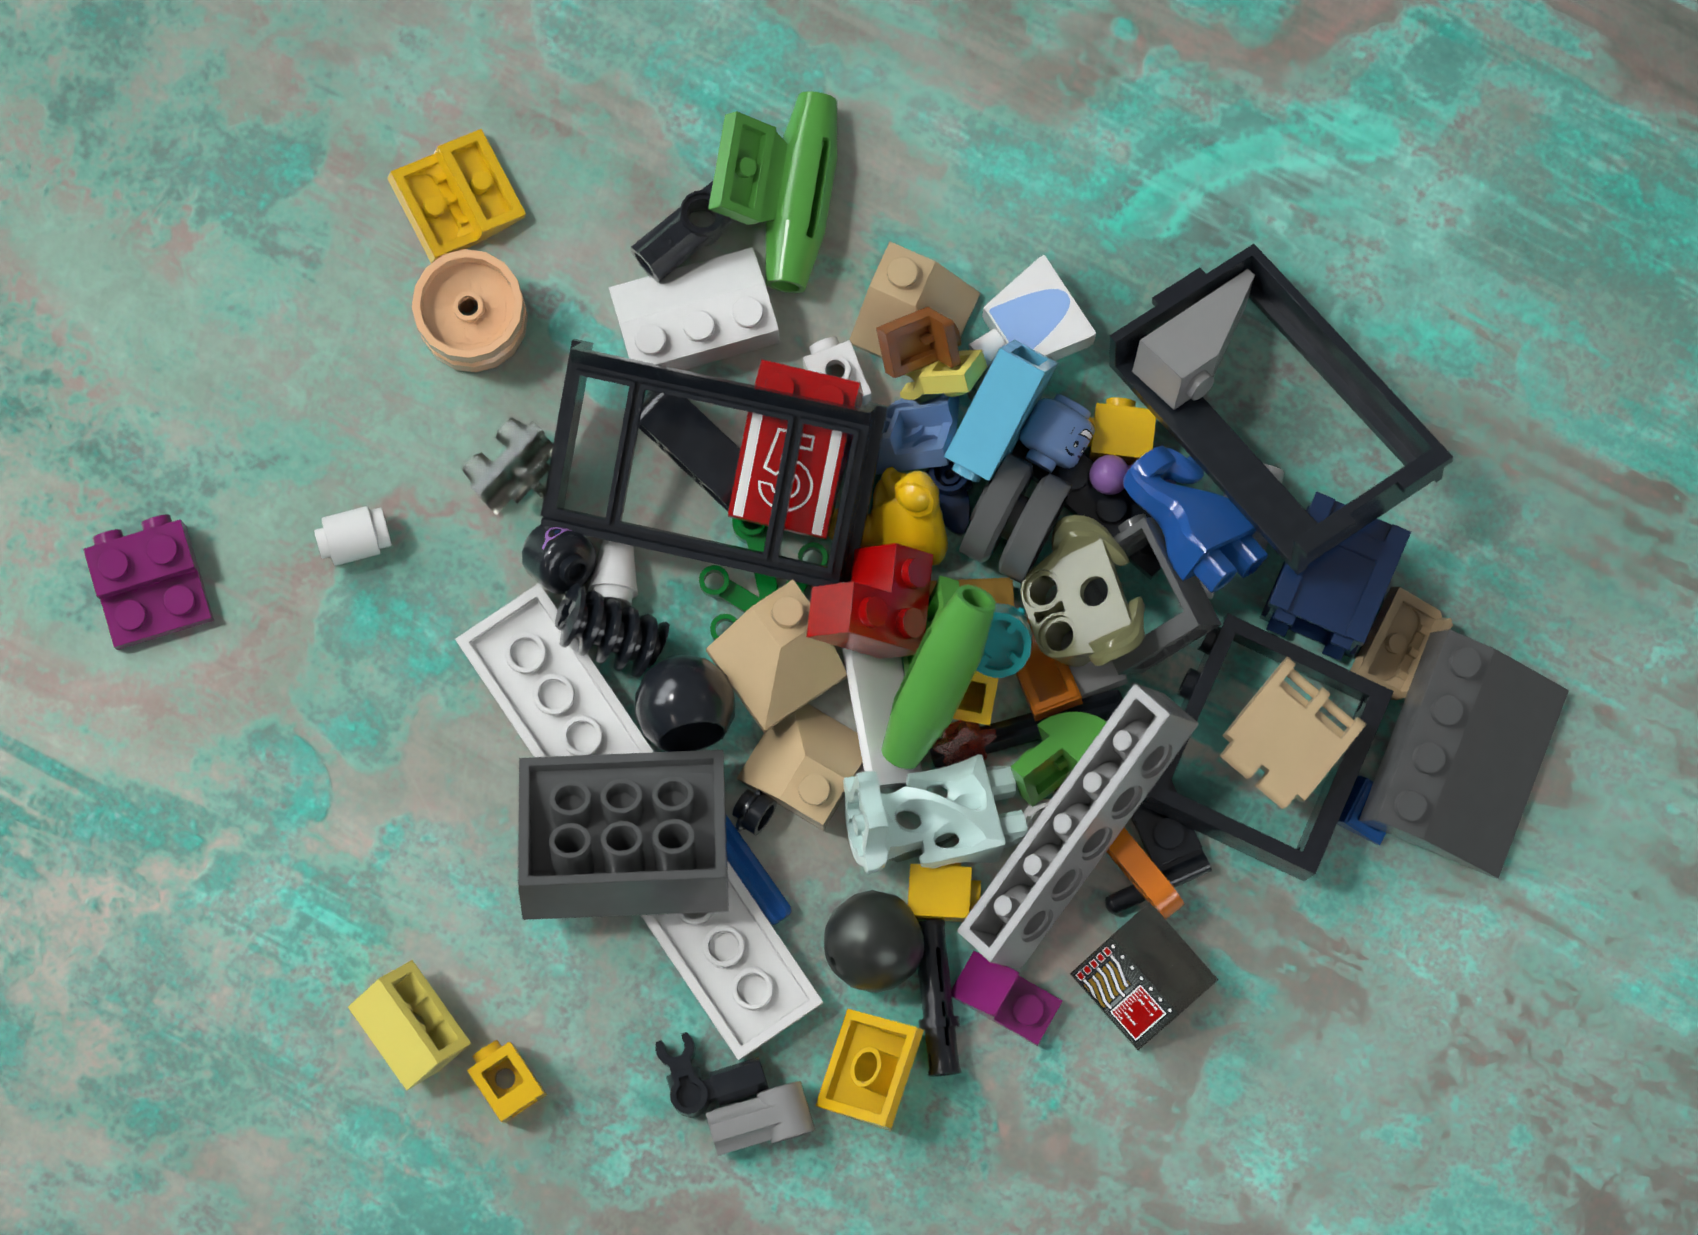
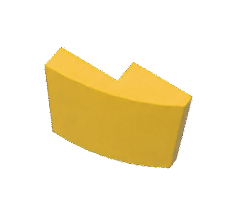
M482 129L437 146L434 154L390 171L387 178L431 263L444 254L468 249L503 231L526 216Z

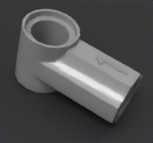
M801 1081L760 1092L757 1094L758 1098L734 1103L706 1113L718 1156L766 1141H771V1144L816 1131Z

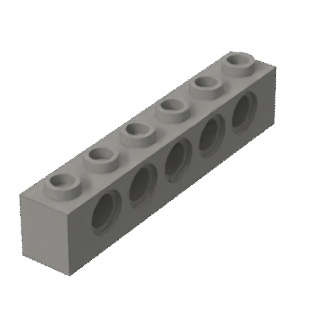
M1134 684L960 925L957 932L989 962L1021 969L1199 723L1164 693Z

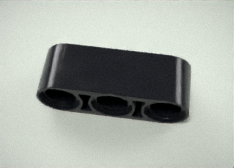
M649 391L644 397L639 429L717 503L729 511L740 448L688 399Z

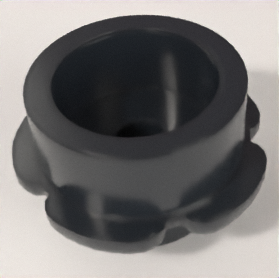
M747 789L740 796L732 811V815L737 818L736 829L738 831L746 829L755 836L761 833L770 821L776 809L777 801L759 789L755 793Z

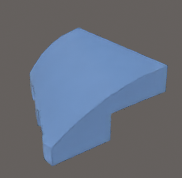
M943 393L941 396L920 404L916 401L902 398L889 405L875 475L882 474L889 467H893L901 472L949 465L950 460L945 458L944 455L956 434L959 396L948 397Z

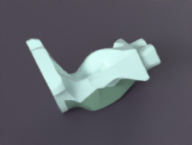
M975 755L943 768L909 773L906 778V786L890 794L880 793L877 773L874 771L860 772L856 776L846 777L843 780L848 839L856 862L864 867L866 874L878 872L886 866L887 860L901 862L920 856L921 867L937 868L961 862H998L1004 848L1019 844L1028 832L1022 810L998 814L995 801L1013 798L1016 793V783L1011 767H985L982 755ZM943 787L947 789L948 797L944 798L927 790ZM902 811L913 812L920 817L921 825L917 829H906L897 822L896 815ZM956 837L959 838V843L956 846L941 848V846Z

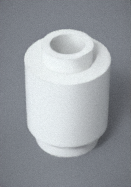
M367 505L322 517L323 528L314 530L321 558L331 557L334 566L381 554L380 549L392 546L382 507L370 510Z

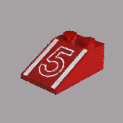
M761 359L755 381V386L861 408L864 396L860 382ZM748 412L728 517L764 526L769 525L788 420ZM807 424L804 425L785 531L827 540L853 434Z

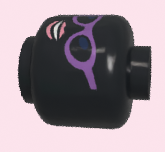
M539 525L528 535L521 551L522 564L526 572L554 594H566L570 587L576 583L582 586L586 584L592 576L596 565V551L591 541L584 535L564 527H544Z

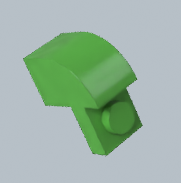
M1066 712L1051 716L1037 724L1043 742L1025 751L1019 760L1010 766L1020 796L1033 807L1061 786L1107 722L1089 713Z

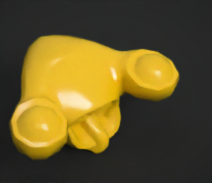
M893 467L887 468L882 473L881 480L878 481L874 489L873 507L871 513L867 515L861 548L898 543L933 554L932 565H939L942 562L948 549V538L940 509L939 489L927 473L913 471L907 474L899 472ZM839 508L834 509L828 533L832 541Z

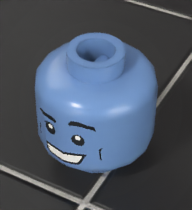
M1056 394L1054 399H1040L1019 434L1020 441L1029 449L1025 458L1052 473L1056 465L1067 469L1074 467L1094 435V426L1088 420L1092 413L1077 402L1061 394Z

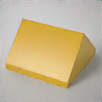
M847 1008L815 1106L891 1131L924 1030Z

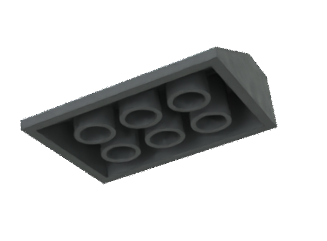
M1448 629L1430 633L1359 821L1483 874L1499 878L1569 690L1497 649Z
M723 750L519 758L518 891L522 919L729 911Z

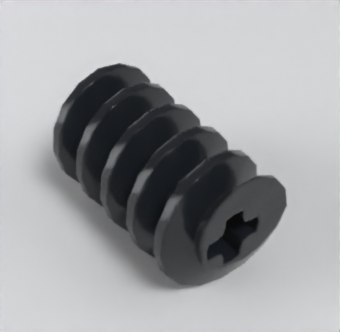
M579 583L572 585L561 600L555 619V627L561 630L559 643L561 647H568L573 639L577 637L579 638L577 652L584 656L593 645H596L595 660L602 664L612 652L615 654L613 667L615 670L621 671L628 661L631 660L633 661L631 675L636 679L640 678L645 670L650 668L661 654L670 626L668 622L657 624V619L650 614L640 617L639 611L634 607L628 606L622 609L621 603L613 598L604 601L602 594L595 590L586 594L585 588Z

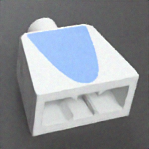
M1044 254L983 308L982 317L990 331L968 344L970 350H983L987 368L991 366L999 348L1013 340L1056 361L1094 344L1096 332Z

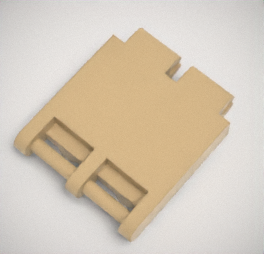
M1286 657L1222 735L1230 743L1220 754L1222 759L1246 779L1251 778L1259 768L1265 773L1258 780L1255 787L1281 809L1286 808L1294 798L1299 802L1306 801L1366 725L1359 717L1353 720L1329 699L1331 693L1324 687L1318 690L1294 669L1296 663L1289 657ZM1286 676L1312 697L1310 701L1284 681ZM1321 707L1325 708L1347 727L1345 731L1339 728L1319 709Z

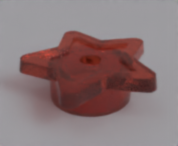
M958 720L952 722L941 735V739L937 740L932 748L934 751L944 754L943 763L945 767L975 755H982L983 759L986 760L987 752L985 747L997 737L996 729L981 730L979 723Z

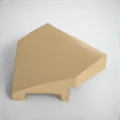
M1391 587L1350 671L1394 691L1390 700L1406 698L1430 633L1451 630L1453 627L1451 618H1442L1440 610L1401 587Z

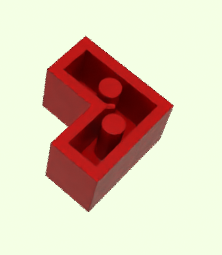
M898 543L855 549L851 582L812 587L807 637L880 659L915 655L926 632L933 554Z

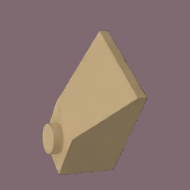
M889 242L869 285L849 340L852 346L882 358L876 327L925 307H930L953 320L960 332V336H962L978 301L980 292L936 261Z
M791 580L750 607L706 648L707 654L715 665L727 675L732 689L763 732H766L847 678L846 670L835 646L807 637L810 602L794 580Z
M806 704L764 732L739 773L737 780L755 791L757 789L761 790L764 794L776 800L780 806L824 831L845 797L844 778L856 776L863 767L858 734L810 704Z

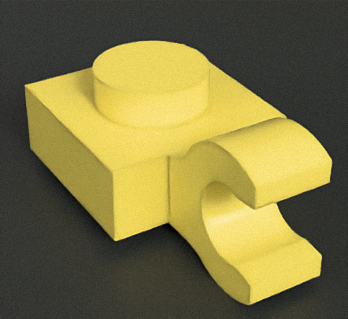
M983 350L959 351L961 364L953 368L946 366L940 361H936L905 374L911 377L914 382L906 383L900 391L901 398L915 400L923 393H944L948 397H957L970 392L987 368Z

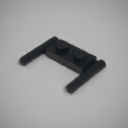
M1171 780L1168 789L1177 792ZM1140 805L1131 819L1148 857L1174 888L1212 872L1210 863L1202 850L1195 830L1145 806ZM1132 884L1108 895L1105 898V907L1110 913L1117 914L1146 900Z

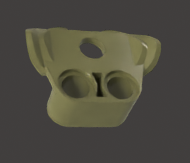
M1071 515L1063 517L1056 523L1053 529L1051 540L1053 552L1034 567L1022 581L1021 599L1041 652L1070 667H1081L1090 661L1096 666H1101L1133 651L1142 643L1145 637V604L1141 596L1127 603L1114 563L1124 566L1129 563V558L1107 528L1087 516ZM1094 579H1104L1108 585L1106 599L1100 605L1089 606L1084 599L1086 586ZM1054 585H1057L1056 597L1046 605L1047 592ZM1073 630L1071 644L1065 650H1062L1061 642L1066 633Z

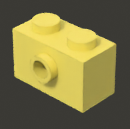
M413 960L377 979L348 1006V1009L406 1091L442 1070L471 1044Z

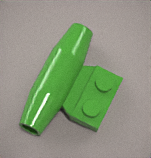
M805 91L798 94L783 138L776 132V127L738 111L725 114L708 210L747 225L766 222V285L781 292L801 293L805 291L825 236L838 160L837 100L825 93Z
M939 576L929 597L924 637L915 655L903 656L905 676L894 697L881 748L883 756L891 764L903 769L916 768L950 725L982 660L995 612L996 602L985 590L972 585L959 586L958 580Z

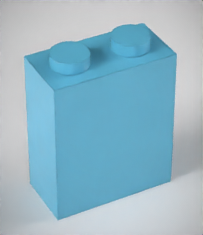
M1016 340L999 348L944 455L945 458L954 462L952 469L956 473L974 482H979L981 478L990 481L995 477L1006 456L1009 453H1013L1020 439L1019 434L1035 405L1042 397L1059 364L1058 362Z

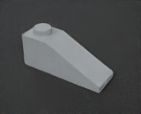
M1245 270L1140 340L1132 372L1173 410L1189 399L1194 401L1200 399L1212 387L1215 373L1247 305L1255 276L1250 270Z

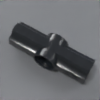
M713 181L702 190L688 194L682 201L681 207L630 247V251L638 264L657 283L703 246L715 243L721 236L722 231L735 221L708 210ZM696 210H705L714 216L715 221L708 227H697L690 222L688 217Z

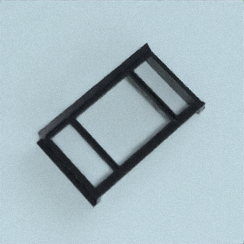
M578 339L571 341L541 516L543 518L541 519L540 526L564 527L585 536L790 581L794 580L795 582L813 586L851 582L854 551L861 548L889 406L868 402L863 408H857L592 351V342ZM587 377L629 386L606 517L564 508ZM646 390L788 420L763 552L622 521ZM805 424L853 434L828 566L780 556Z

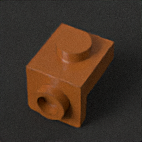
M925 307L876 327L885 373L893 378H898L936 361H940L950 368L961 364L958 347L961 345V336L956 324L950 318L945 317L930 307Z

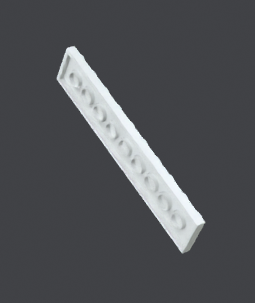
M539 583L455 638L534 757L654 752L589 655L585 654L582 656L577 652L578 639L575 637L566 648L560 646L561 630L555 627L558 610ZM728 862L729 911L641 915V917L738 1061H740L822 1005L823 1001Z

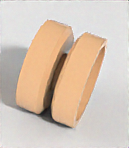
M463 249L444 254L425 268L414 288L412 310L421 338L437 360L454 370L480 372L496 368L515 354L525 337L528 313L518 279L503 261L487 252ZM474 306H478L477 311L472 315L467 316L461 313L462 311L471 312Z

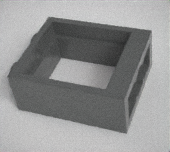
M1139 514L1124 521L1118 527L1120 533L1113 538L1128 557L1148 544L1151 545L1183 612L1147 633L1142 643L1136 649L1112 660L1119 675L1144 673L1222 625L1196 575L1183 581L1175 572L1166 552L1162 529L1153 518L1147 517L1145 514ZM1100 578L1089 582L1084 591L1086 603L1089 606H1097L1104 602L1108 595V585L1104 579Z

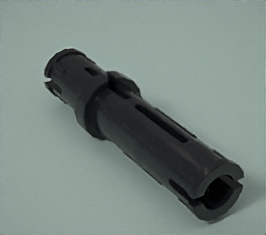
M945 920L918 921L924 937V953L918 965L923 1019L918 1021L919 1028L925 1031L929 1068L928 1076L955 1075L961 1073L955 1029L960 1027L959 1016H954Z

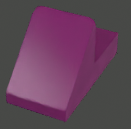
M973 951L951 989L952 998L1035 1046H1038L1063 1002L1056 996L1019 976L1018 971L1005 965L991 963L976 951Z

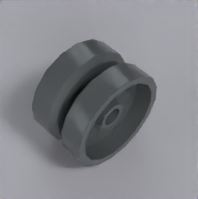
M1009 453L993 480L991 479L984 488L970 516L969 521L971 523L963 538L959 552L983 563L991 558L1001 539L1008 541L999 560V572L1022 584L1053 530L1069 497L1073 484L1050 473L1039 481L1031 497L1028 498L1024 495L1033 477V465Z

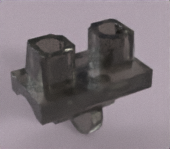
M509 418L497 430L495 438L505 450L495 461L492 462L481 452L475 454L462 469L472 483L470 488L495 515L510 500L518 504L529 491L541 500L548 493V490L539 481L551 469L547 461L551 458L553 443L533 421L527 426L514 418Z

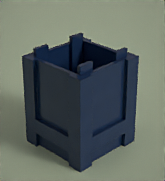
M1316 492L1306 511L1319 523L1345 506V504L1320 492ZM1377 518L1309 563L1308 568L1298 575L1284 561L1260 615V619L1269 622L1266 630L1281 637H1285L1287 631L1290 630L1323 644L1325 647L1322 654L1339 662L1343 655L1353 658L1358 646L1362 647L1365 643L1411 531Z

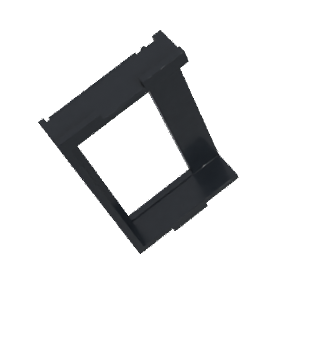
M1255 244L1247 247L1207 274L1200 267L1152 297V304L1155 307L1110 335L1109 366L1297 575L1306 570L1309 563L1431 482L1435 481L1437 483L1443 477L1444 467L1453 462L1451 453ZM1247 269L1255 275L1249 299L1404 465V467L1319 523L1309 515L1203 397L1195 401L1189 399L1173 410L1132 372L1139 342L1142 338Z

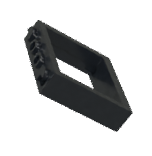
M1228 613L1220 621L1222 625L1205 634L1200 640L1197 650L1203 652L1204 656L1197 670L1189 668L1177 693L1178 696L1184 698L1181 708L1194 720H1198L1230 645L1234 641L1279 663L1286 657H1289L1296 663L1294 666L1296 671L1359 700L1360 702L1352 719L1354 720L1356 717H1359L1366 725L1330 769L1297 848L1289 846L1168 789L1189 738L1140 805L1293 877L1306 881L1317 872L1394 691Z

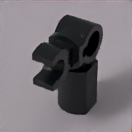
M687 1032L681 1034L685 1048L683 1053L677 1057L667 1054L662 1040L656 1042L655 1050L657 1057L671 1071V1074L666 1077L670 1089V1101L676 1111L682 1116L689 1118L698 1117L705 1113L709 1108L710 1102L718 1100L719 1105H724L769 1090L759 1056L710 1072L711 1078L703 1080L700 1067L692 1066L696 1047L693 1039Z

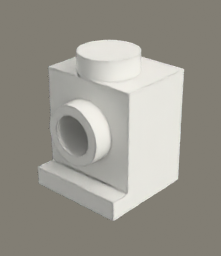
M834 336L820 340L809 347L811 354L803 357L804 369L826 374V369L829 366L839 364L845 370V374L841 378L861 383L864 395L861 407L871 402V390L865 380L850 340L839 344L837 337Z

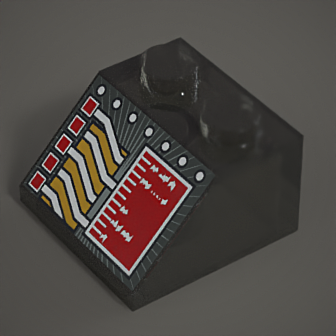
M1150 902L1070 973L1072 978L1137 1051L1219 980Z

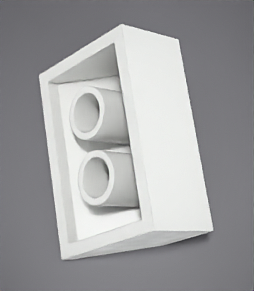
M753 247L676 268L659 283L648 276L609 287L629 359L685 370L780 343L779 329Z

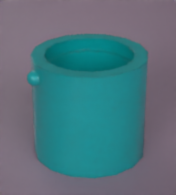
M996 603L983 657L977 671L988 677L1003 678L1014 675L1024 667L1030 656L1033 636L1024 608L1017 609L1009 604Z

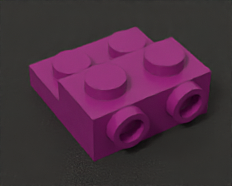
M168 514L151 517L141 522L143 531L123 536L121 529L105 531L92 538L93 546L83 549L95 593L101 601L113 646L116 650L214 621L188 529L181 519L172 521L171 516Z

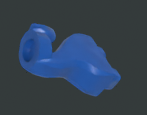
M1163 445L1156 447L1144 454L1129 468L1123 478V485L1132 500L1142 507L1162 529L1166 552L1175 572L1183 581L1196 575L1210 593L1222 589L1231 581L1236 573L1242 578L1253 574L1268 556L1266 551L1252 537L1257 531L1256 528L1229 498L1165 481L1169 479L1183 484H1194L1203 478L1204 471L1191 456L1186 458L1181 453L1165 448Z

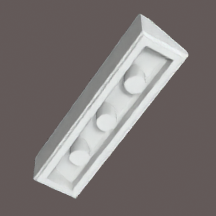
M842 648L864 772H876L880 788H894L906 785V778L909 773L922 772L921 763L914 769L899 768L887 761L881 751L894 697L905 676L901 657L880 659Z

